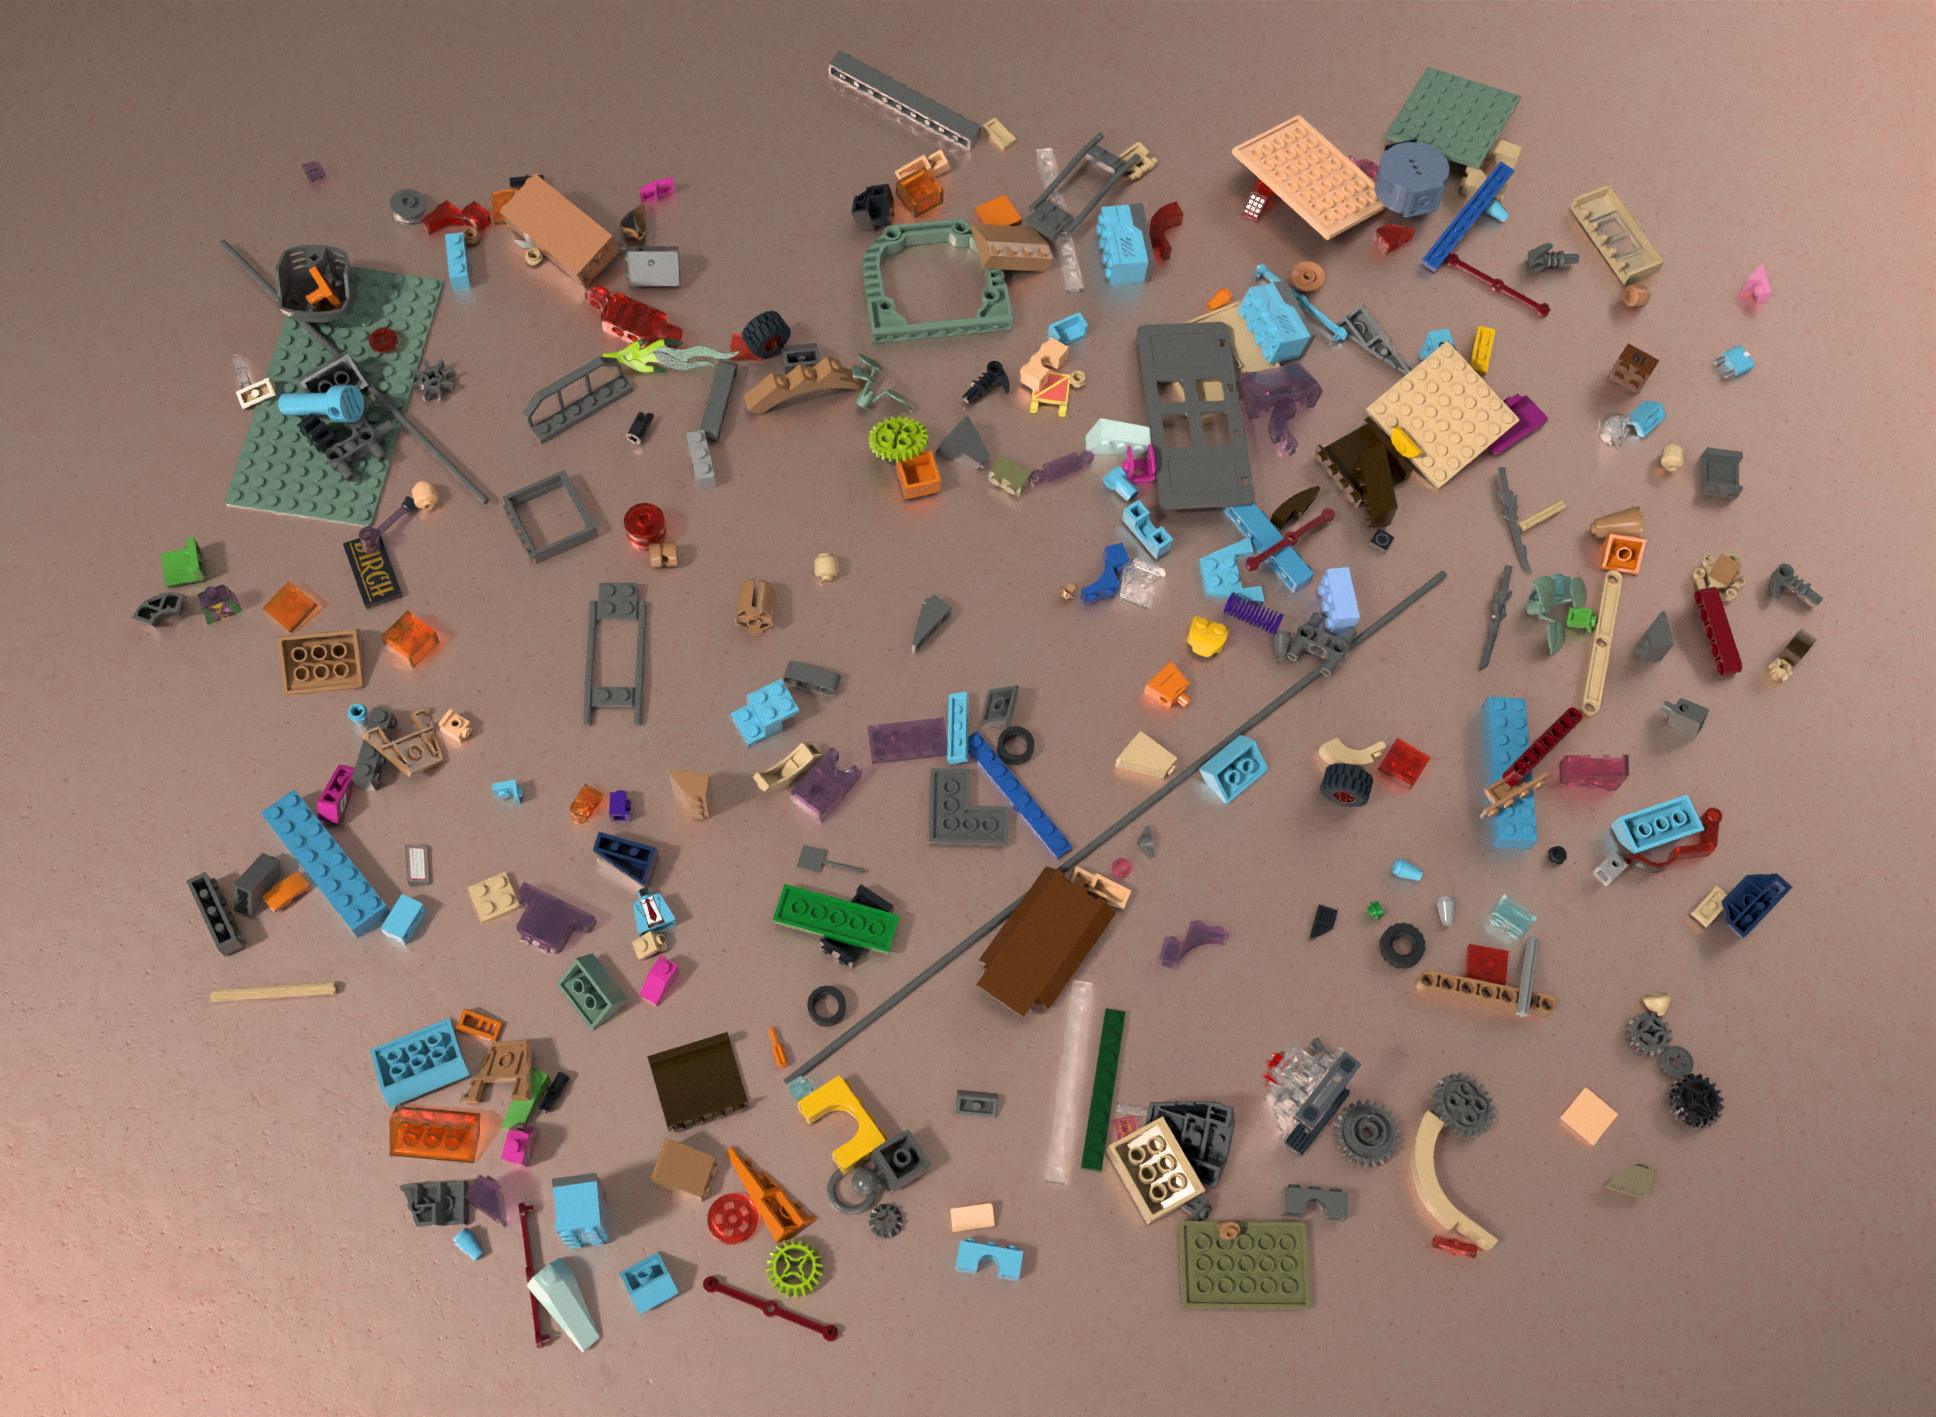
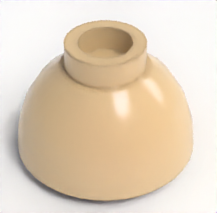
M1667 992L1652 993L1643 997L1645 1006L1650 1011L1655 1012L1656 1016L1666 1015V1010L1670 1007L1672 995Z

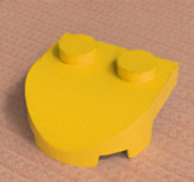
M1194 616L1187 636V644L1193 647V652L1201 656L1210 657L1214 653L1220 654L1230 627Z

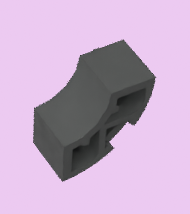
M174 592L161 593L144 601L137 608L132 619L155 627L157 622L164 616L171 614L180 615L187 597L184 594Z

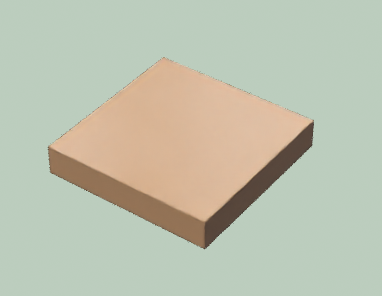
M1585 1087L1561 1115L1560 1119L1593 1146L1617 1117L1618 1113Z

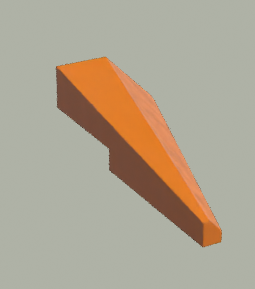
M732 1146L726 1152L776 1243L792 1239L815 1222L817 1219L815 1215L809 1216L802 1210V1204L799 1201L794 1203L786 1195L787 1191L764 1171L759 1172L752 1166V1160L749 1158L745 1160L739 1155L737 1147Z

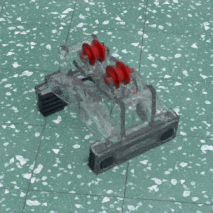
M1292 1043L1287 1053L1282 1050L1277 1054L1271 1053L1273 1059L1265 1061L1267 1072H1262L1263 1079L1265 1080L1262 1084L1270 1092L1265 1094L1263 1099L1273 1107L1277 1126L1282 1131L1279 1136V1142L1300 1157L1305 1154L1347 1099L1350 1090L1346 1089L1345 1086L1362 1065L1341 1047H1338L1333 1053L1325 1049L1311 1056ZM1297 1055L1303 1062H1305V1064H1303L1302 1062L1299 1064V1059H1297L1295 1056Z

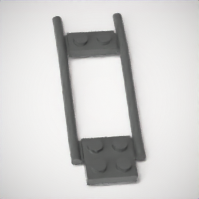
M1098 133L1077 153L1041 196L1029 206V210L1032 213L1026 218L1025 224L1051 240H1054L1064 230L1067 234H1070L1081 224L1120 177L1140 159V156L1134 154L1124 163V160L1097 145L1104 138L1102 133ZM1086 156V159L1112 173L1113 176L1077 218L1073 219L1074 216L1048 202L1046 199L1080 160Z
M599 583V602H589L584 726H591L592 707H635L634 725H642L646 601L637 602V583ZM596 620H638L635 688H592Z

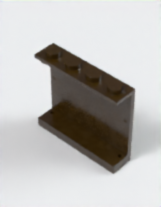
M1370 416L1364 419L1360 428L1324 448L1319 444L1315 452L1317 461L1323 464L1328 475L1334 478L1338 487L1346 493L1349 501L1352 504L1354 503L1357 508L1362 506L1363 500L1361 489L1357 485L1358 473H1355L1354 463L1357 462L1360 454L1385 444L1394 487L1408 480L1413 471Z
M728 1032L647 1056L669 1132H680L686 1126L692 1124L693 1126H699L704 1124L705 1120L711 1118L718 1120L724 1118L727 1113H740L745 1111L746 1107H749Z

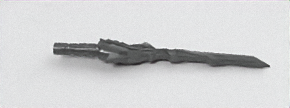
M1499 467L1498 472L1502 492L1497 491V494L1502 503H1505L1502 517L1509 520L1522 568L1532 573L1527 560L1526 546L1522 544L1520 537L1521 527L1517 526L1516 522L1518 519V495H1513L1512 490L1509 491L1505 467Z
M1510 565L1505 566L1501 588H1498L1497 593H1493V623L1490 624L1488 642L1484 644V655L1479 670L1488 666L1500 621L1507 616L1504 605L1513 593V591L1508 590L1512 566Z

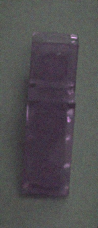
M1199 920L1191 921L1184 942L1174 936H1165L1157 965L1176 970L1183 956L1195 947L1205 944L1225 946L1229 932L1219 926H1208Z

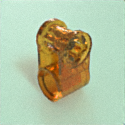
M588 784L583 785L570 806L573 821L578 824L585 823L595 808L601 803L604 793Z

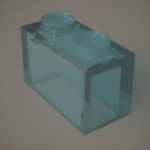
M1503 894L1486 918L1490 920L1493 926L1504 930L1510 938L1520 941L1537 917Z

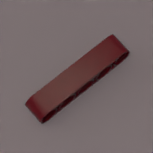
M1714 586L1696 590L1694 599L1718 673L1724 676L1741 672L1742 662L1718 589Z

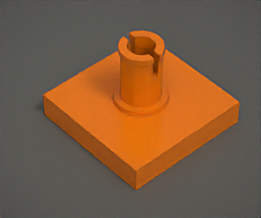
M315 266L309 271L319 285V288L306 295L309 303L313 306L326 297L337 310L341 309L343 303L329 281Z

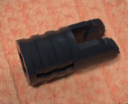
M639 412L628 430L626 438L634 444H640L654 419V414L647 413L645 416L643 412Z

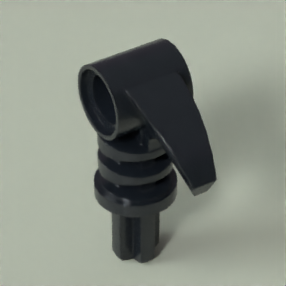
M999 361L989 362L986 373H981L976 380L970 383L971 388L962 396L964 402L971 403L978 395L983 396L989 387L1000 383L1005 393L1009 394V380L1002 364Z

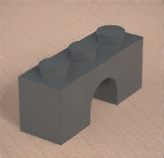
M1288 1184V1187L1285 1186L1282 1190L1281 1216L1302 1218L1306 1214V1204L1308 1202H1315L1322 1208L1323 1220L1344 1222L1348 1218V1193L1342 1192V1189L1330 1188L1327 1191L1321 1190V1187L1309 1186L1306 1189L1300 1188L1298 1184Z

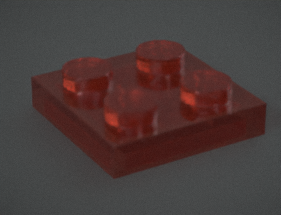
M1397 738L1377 770L1411 790L1431 757Z
M1469 944L1467 946L1465 977L1506 986L1509 951Z

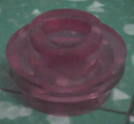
M1118 858L1113 862L1112 871L1117 877H1127L1131 873L1132 866L1127 859ZM1123 866L1125 870L1120 871L1118 867Z

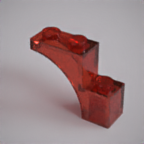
M447 200L439 204L434 211L426 215L421 221L424 232L429 236L437 230L451 226L474 227L480 233L492 223L489 212L477 202L473 201L460 211Z

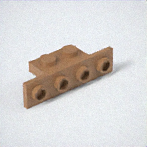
M1546 772L1527 784L1522 779L1516 786H1510L1502 778L1488 786L1483 792L1493 804L1484 809L1480 815L1481 819L1487 816L1493 817L1503 806L1508 808L1518 797L1523 799L1529 795L1530 790L1533 788L1538 790L1546 784L1545 780L1549 774Z

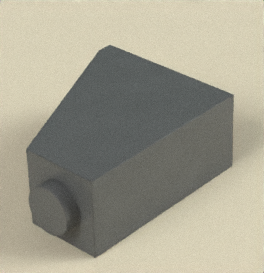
M262 853L234 883L235 911L253 918L264 901L262 896L272 888L280 875V860Z

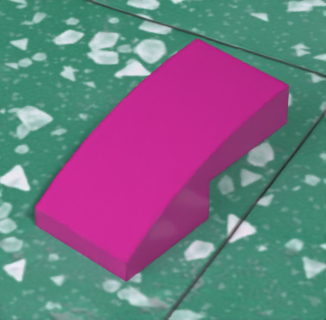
M673 177L660 179L639 189L641 202L658 201V195L675 194Z

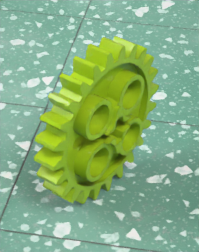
M900 415L897 419H894L893 416H891V420L884 418V423L878 421V426H873V430H870V435L868 436L869 446L872 448V453H876V457L882 456V460L889 458V462L896 459L897 463L900 459L906 462V458L913 460V455L919 456V452H924L928 442L925 425H921L920 421L915 422V418L908 420V416L901 419Z

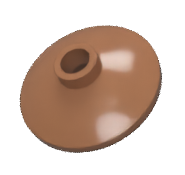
M1299 262L1291 270V280L1301 290L1315 291L1324 284V270L1314 262Z

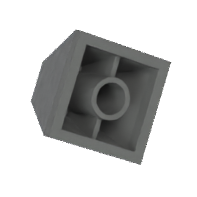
M967 415L946 436L936 450L938 455L976 470L979 467L983 469L990 461L987 459L990 454Z

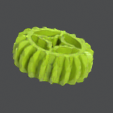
M792 1238L791 1245L789 1246L787 1241L784 1240V1248L777 1244L775 1248L778 1253L770 1252V1256L774 1260L767 1259L766 1261L768 1265L772 1266L765 1269L766 1273H773L767 1277V1280H775L771 1287L775 1289L780 1286L778 1294H782L785 1289L787 1298L790 1297L791 1291L794 1292L795 1298H798V1291H802V1295L806 1296L805 1288L807 1287L813 1292L814 1287L811 1283L819 1285L820 1281L815 1277L823 1276V1273L817 1270L824 1268L823 1263H817L822 1259V1256H814L818 1249L815 1247L810 1251L811 1243L808 1242L804 1247L803 1239H800L799 1244L795 1245V1239ZM797 1251L805 1255L794 1259L787 1253ZM782 1258L787 1267L779 1277L777 1265ZM811 1260L813 1265L812 1273L807 1278L803 1272V1267L806 1265V1262ZM790 1263L795 1264V1266L796 1264L799 1265V1273L790 1272ZM790 1278H797L802 1283L790 1285L784 1281Z

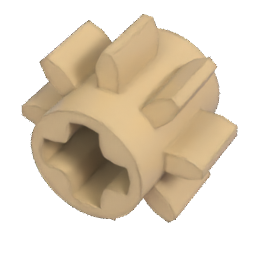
M1776 658L1768 666L1771 669L1769 675L1775 681L1782 679L1785 682L1794 673L1791 670L1792 666L1783 659Z

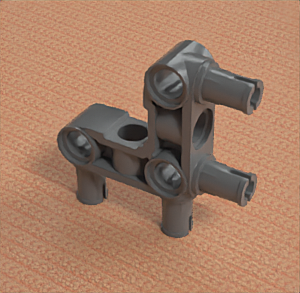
M369 395L363 398L364 410L374 405ZM363 416L356 422H342L347 431H351L352 436L341 443H336L326 451V458L330 467L340 472L347 482H351L356 478V474L349 465L371 452L380 463L384 462L388 455L380 446V440H382L383 436L395 430L389 420L375 428L371 427Z

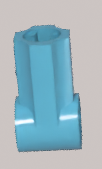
M1116 466L1103 477L1104 484L1111 490L1115 489L1127 502H1131L1139 494L1140 490L1127 479L1125 471L1119 466Z

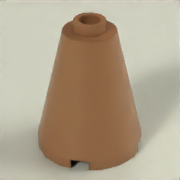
M1634 506L1594 519V523H1591V534H1595L1596 538L1604 539L1607 538L1609 533L1640 537V533L1643 532L1642 512H1638L1640 506Z

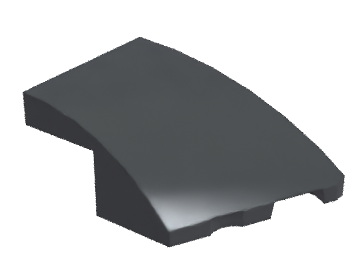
M468 1181L400 1185L401 1191L405 1193L408 1200L407 1206L413 1213L416 1227L468 1225Z

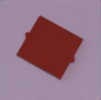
M732 334V343L730 345L731 360L762 361L761 357L757 358L753 355L743 341L742 334Z

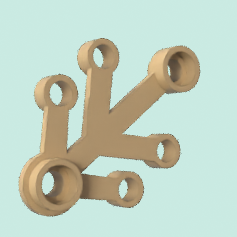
M1729 553L1726 555L1740 563L1738 554ZM1706 555L1702 560L1705 570L1703 568H1696L1692 574L1693 578L1696 579L1698 590L1706 588L1703 577L1707 573L1710 584L1708 588L1714 586L1717 589L1729 588L1725 593L1719 594L1721 600L1733 601L1737 596V591L1730 587L1742 588L1746 584L1745 577L1739 576L1736 582L1731 581L1728 587L1714 580L1708 575L1713 568L1715 559L1711 555Z

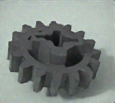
M1647 1011L1642 1013V1015L1638 1013L1629 1021L1630 1025L1626 1028L1630 1032L1626 1038L1632 1039L1629 1045H1636V1052L1640 1049L1643 1050L1644 1056L1648 1052L1651 1056L1656 1055V1053L1661 1054L1664 1052V1049L1669 1047L1668 1042L1672 1040L1668 1036L1672 1030L1666 1029L1669 1023H1663L1662 1016L1656 1018L1655 1012L1648 1015Z

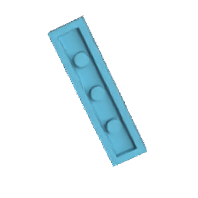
M965 691L949 694L947 761L949 764L967 762L969 694Z

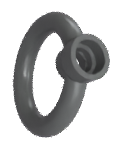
M859 1165L849 1173H855L865 1167ZM837 1169L832 1174L827 1185V1196L831 1205L837 1211L848 1215L859 1214L867 1210L873 1204L877 1192L883 1191L880 1180L877 1190L867 1196L861 1204L847 1206L838 1200L835 1192L838 1180L844 1176L840 1169Z

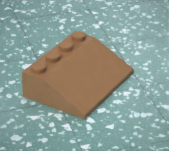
M971 224L980 261L984 269L1045 272L1053 260L1049 244L1031 227Z
M360 629L277 637L284 695L364 687L363 650Z

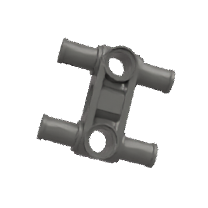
M1313 612L1309 621L1298 627L1297 634L1293 639L1294 644L1287 653V657L1292 661H1297L1301 652L1306 650L1324 658L1327 661L1321 668V673L1330 677L1336 666L1346 661L1347 654L1351 649V642L1357 635V631L1354 628L1347 627L1341 638L1331 635L1317 628L1323 620V616L1318 612Z

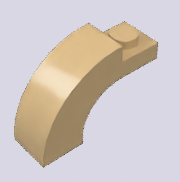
M1337 737L1321 745L1318 753L1328 764L1344 763L1367 770L1371 768L1375 760L1383 756L1386 745L1382 740L1368 748L1353 750L1346 747Z

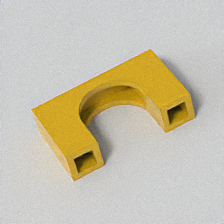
M838 1075L798 1101V1110L809 1125L832 1111H845L856 1119L859 1125L857 1134L850 1141L832 1152L833 1160L841 1172L846 1175L870 1159L873 1150L884 1144L887 1136L881 1128L877 1129L872 1114L865 1112L863 1102L859 1096L853 1095L850 1083Z

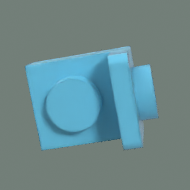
M515 779L491 784L495 798L504 799L514 794L516 804H521L520 797H523L521 785L518 786Z

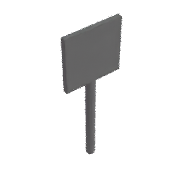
M803 845L797 864L798 868L819 873L822 864L860 873L865 872L861 868L824 860L826 850Z

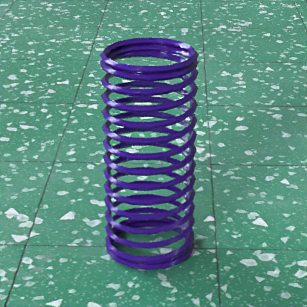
M1232 592L1223 610V614L1228 615L1230 612V617L1234 614V618L1238 615L1237 619L1240 620L1242 617L1241 621L1245 620V623H1248L1250 620L1249 625L1253 623V627H1255L1257 624V629L1261 626V630L1265 627V632L1269 629L1268 633L1274 636L1284 614L1279 613L1274 623L1277 611L1271 619L1274 611L1271 610L1266 620L1270 608L1267 609L1262 618L1266 606L1263 607L1259 615L1262 607L1261 604L1254 616L1258 603H1256L1251 612L1254 601H1252L1246 613L1250 599L1243 609L1247 599L1244 598L1239 608L1243 596L1240 597L1234 609L1239 594L1235 597L1236 593Z

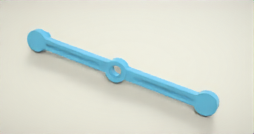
M1259 264L1256 267L1257 272L1254 274L1257 278L1260 276L1266 277L1272 283L1281 281L1264 264ZM1290 288L1300 307L1307 310L1335 333L1333 336L1335 341L1347 338L1348 334L1344 328L1338 327L1312 306L1304 295H1299Z

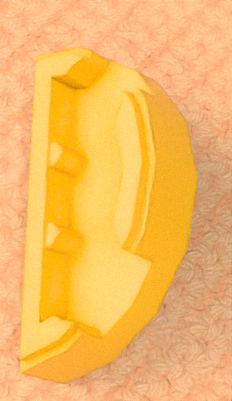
M1399 426L1394 428L1391 435L1392 444L1402 456L1410 458L1422 452Z

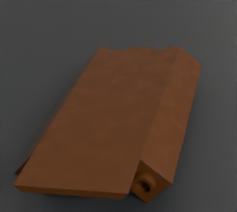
M1047 866L978 960L984 966L982 969L985 973L976 985L1022 1017L1026 1015L1032 1005L1037 1008L1044 1007L1049 1009L1116 914L1106 901L1100 897L1096 899L1088 893L1087 888L1076 881L1072 883L1064 877L1065 874Z

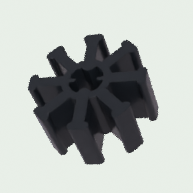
M311 413L297 424L301 429L299 430L301 434L308 438L307 442L311 446L314 445L319 453L323 454L337 443L333 432L326 428L327 424L324 421L321 422L316 414L313 415Z

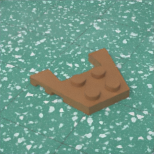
M427 707L414 711L410 715L419 729L417 732L389 742L379 726L362 734V737L408 777L436 766L443 761L438 740L433 733L434 726L429 719Z
M527 1040L493 1042L480 1064L482 1068L477 1077H472L469 1083L471 1085L467 1094L463 1093L460 1099L464 1104L480 1103L486 1083L515 1081L510 1098L514 1101H530L531 1043Z

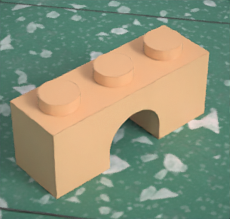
M1051 337L1041 345L1037 354L1034 353L1030 362L1027 365H1023L1020 370V382L1039 392L1048 381L1049 369L1044 366H1052L1058 370L1068 357L1069 347Z

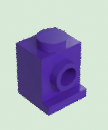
M617 790L616 792H610V820L615 822H631L629 812L631 811V799L627 798V791Z

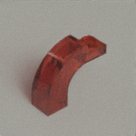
M1177 201L1166 204L1158 209L1153 215L1149 226L1152 249L1156 248L1157 254L1161 256L1163 261L1170 259L1172 250L1164 232L1182 224L1184 214Z

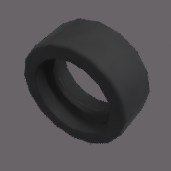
M1012 726L1001 733L998 738L997 751L1004 762L1011 765H1020L1031 758L1034 750V739L1027 729ZM1013 736L1024 739L1027 743L1026 751L1020 755L1008 753L1004 747L1006 739Z
M828 985L813 990L807 1002L808 1014L811 1020L817 1025L824 1027L834 1026L839 1023L846 1011L845 997L842 992ZM831 995L836 998L839 1004L837 1013L828 1018L818 1015L815 1011V1002L819 997Z

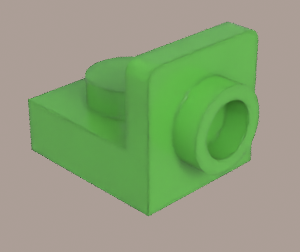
M1570 607L1567 626L1587 628L1588 633H1592L1593 627L1597 625V616H1594L1593 609Z

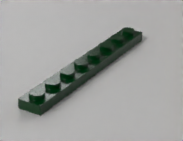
M1105 1009L1080 1169L1102 1172L1125 1011Z

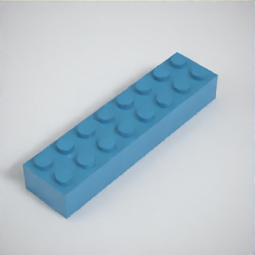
M1487 697L1482 705L1488 786L1502 779V774L1530 747L1526 698ZM1532 770L1523 778L1526 784L1532 781ZM1533 789L1530 790L1529 795L1523 799L1518 797L1508 808L1503 806L1496 815L1490 818L1492 848L1531 849L1536 844L1537 830Z
M295 789L261 812L266 822L357 938L390 914L386 904Z

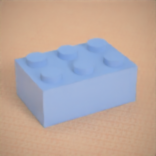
M1349 567L1327 569L1325 575L1322 576L1321 584L1318 585L1319 596H1322L1323 600L1322 611L1326 614L1325 626L1326 629H1329L1331 635H1343L1347 627L1355 629L1360 618Z

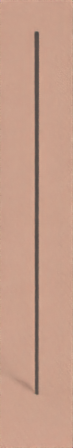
M1442 570L1354 638L1351 642L1350 651L1447 576L1446 572ZM1326 661L1057 869L1065 873L1207 763L1239 735H1243L1319 676L1321 668ZM1026 893L784 1079V1083L789 1087L1011 915Z

